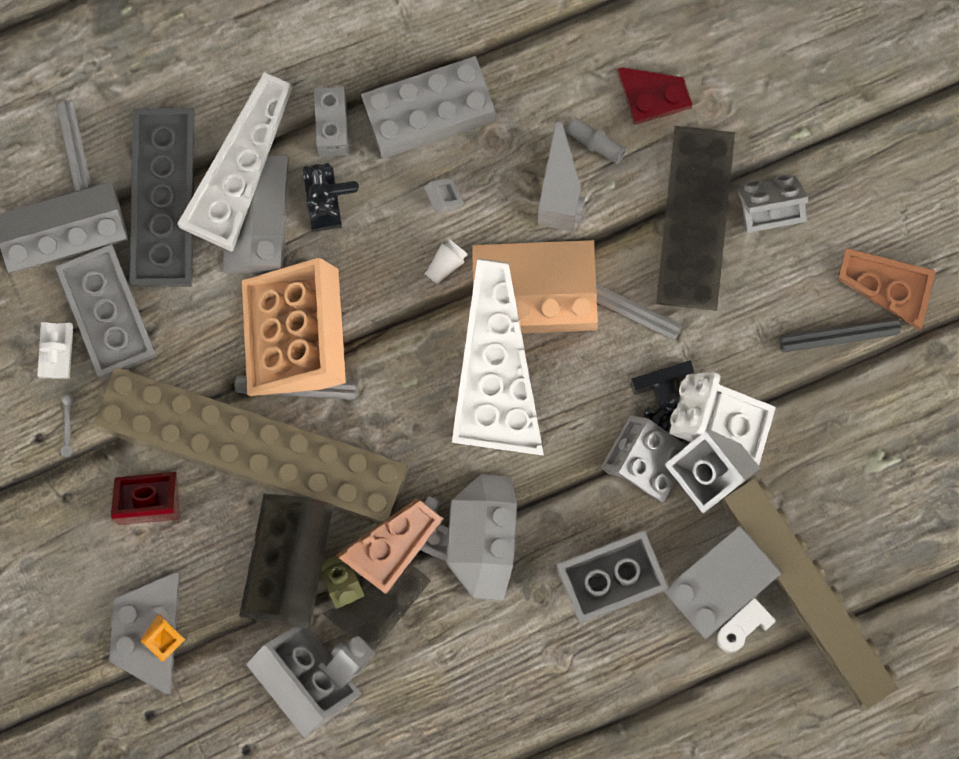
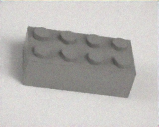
M476 56L361 94L363 106L382 159L496 122L495 108Z

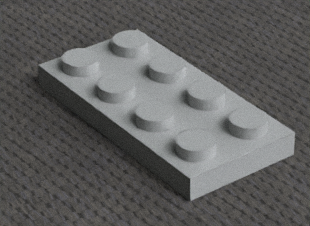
M112 244L55 267L100 380L112 375L114 367L125 370L157 357Z

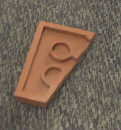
M846 248L838 280L921 331L936 271Z
M415 499L335 556L387 594L443 518L420 500Z

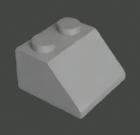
M707 429L664 464L703 514L761 469L742 444L710 429Z

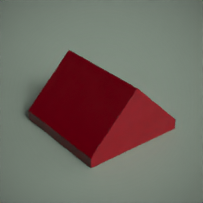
M166 472L115 477L111 507L112 520L118 525L180 520L177 473Z

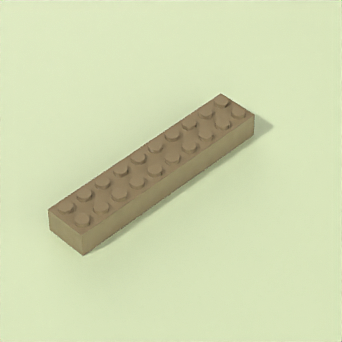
M114 367L93 423L101 432L378 525L394 514L409 472L408 464Z

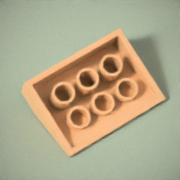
M594 240L472 245L473 287L478 258L509 262L522 334L598 331Z
M316 258L242 280L248 395L257 396L315 391L346 383L338 268L321 258Z

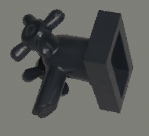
M329 163L303 167V179L307 196L306 202L308 204L312 232L342 228L338 195L357 192L359 184L356 181L335 183L334 170Z
M691 360L631 379L630 385L633 395L650 390L654 391L659 409L654 413L648 407L645 410L644 418L650 419L665 431H668L669 425L664 421L677 408L680 398L677 382L684 380L688 374H694Z

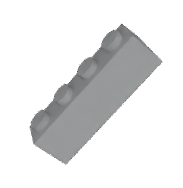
M112 181L0 214V248L7 272L11 274L130 240Z

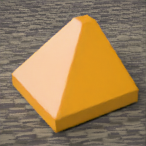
M158 614L140 641L163 662L185 639Z

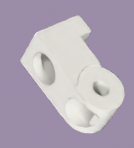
M754 598L722 627L717 634V645L726 653H735L742 648L745 638L753 630L760 626L766 631L776 620Z

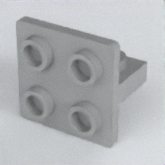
M782 174L776 176L773 180L763 182L751 180L737 187V193L742 201L747 233L807 222L805 203L809 202L808 195L796 176Z

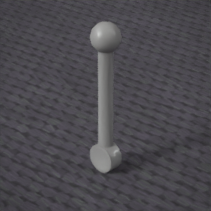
M65 394L62 397V402L65 404L64 446L61 447L60 453L66 458L71 457L74 452L70 446L71 404L74 402V397L71 394Z

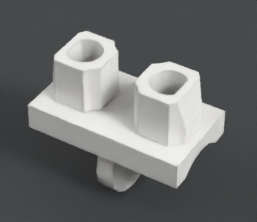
M41 322L38 361L39 378L70 379L72 323Z

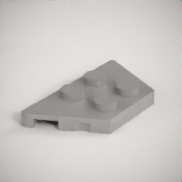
M172 573L114 599L109 662L168 695H171L174 651L162 662L140 640L158 614L176 630L180 583L179 573Z

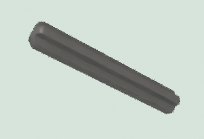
M894 317L785 334L780 336V347L782 352H791L900 334L901 323L899 318Z

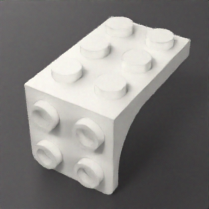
M715 372L686 375L679 388L680 398L677 408L671 415L670 423L672 426L669 434L692 442L707 429H710L742 444L759 466L776 407L719 385L720 374Z

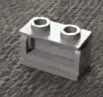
M314 88L316 142L319 157L350 155L345 88Z

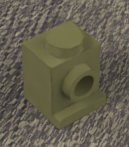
M337 556L317 564L336 609L365 596L354 570Z

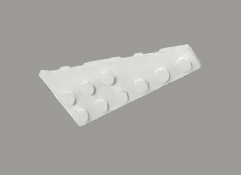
M478 258L452 443L544 456L509 262Z

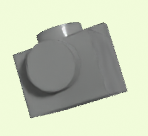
M356 636L349 643L345 640L339 643L331 652L332 655L324 660L319 667L342 688L361 672L375 652L359 636Z

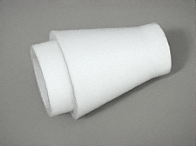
M448 239L445 244L441 243L424 274L439 285L443 279L465 263L463 259L468 254Z

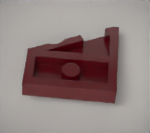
M625 67L618 68L617 73L634 125L692 109V102L684 77Z

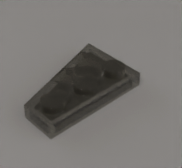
M409 563L387 594L375 585L370 584L363 589L364 597L337 609L336 607L334 609L330 608L323 615L351 638L359 636L375 651L431 580Z

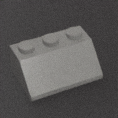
M645 530L557 564V573L580 624L669 589Z
M302 621L265 644L246 665L302 736L306 738L334 718L362 693L352 681L340 688L319 667L331 655L306 623Z

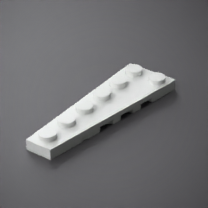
M265 72L263 73L178 222L179 228L231 252L233 251L292 90L290 83Z

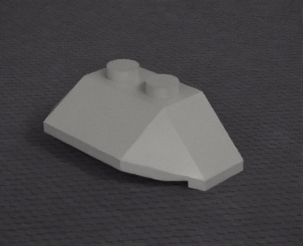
M480 474L450 501L446 563L472 598L503 601L513 568L517 501L511 477Z

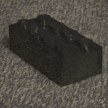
M263 494L239 617L265 624L310 629L334 505L305 496Z

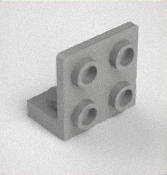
M630 415L600 468L610 475L627 479L657 501L664 502L676 481L664 464L687 445L650 419Z

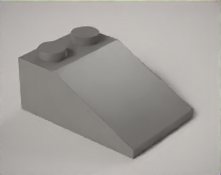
M556 122L538 208V225L573 232L575 223L581 224L585 197H580L581 186L563 124Z
M739 526L668 587L669 589L664 592L706 639L780 576L782 572L747 532Z

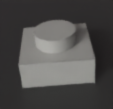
M452 178L430 181L424 186L436 213L454 211L464 205Z

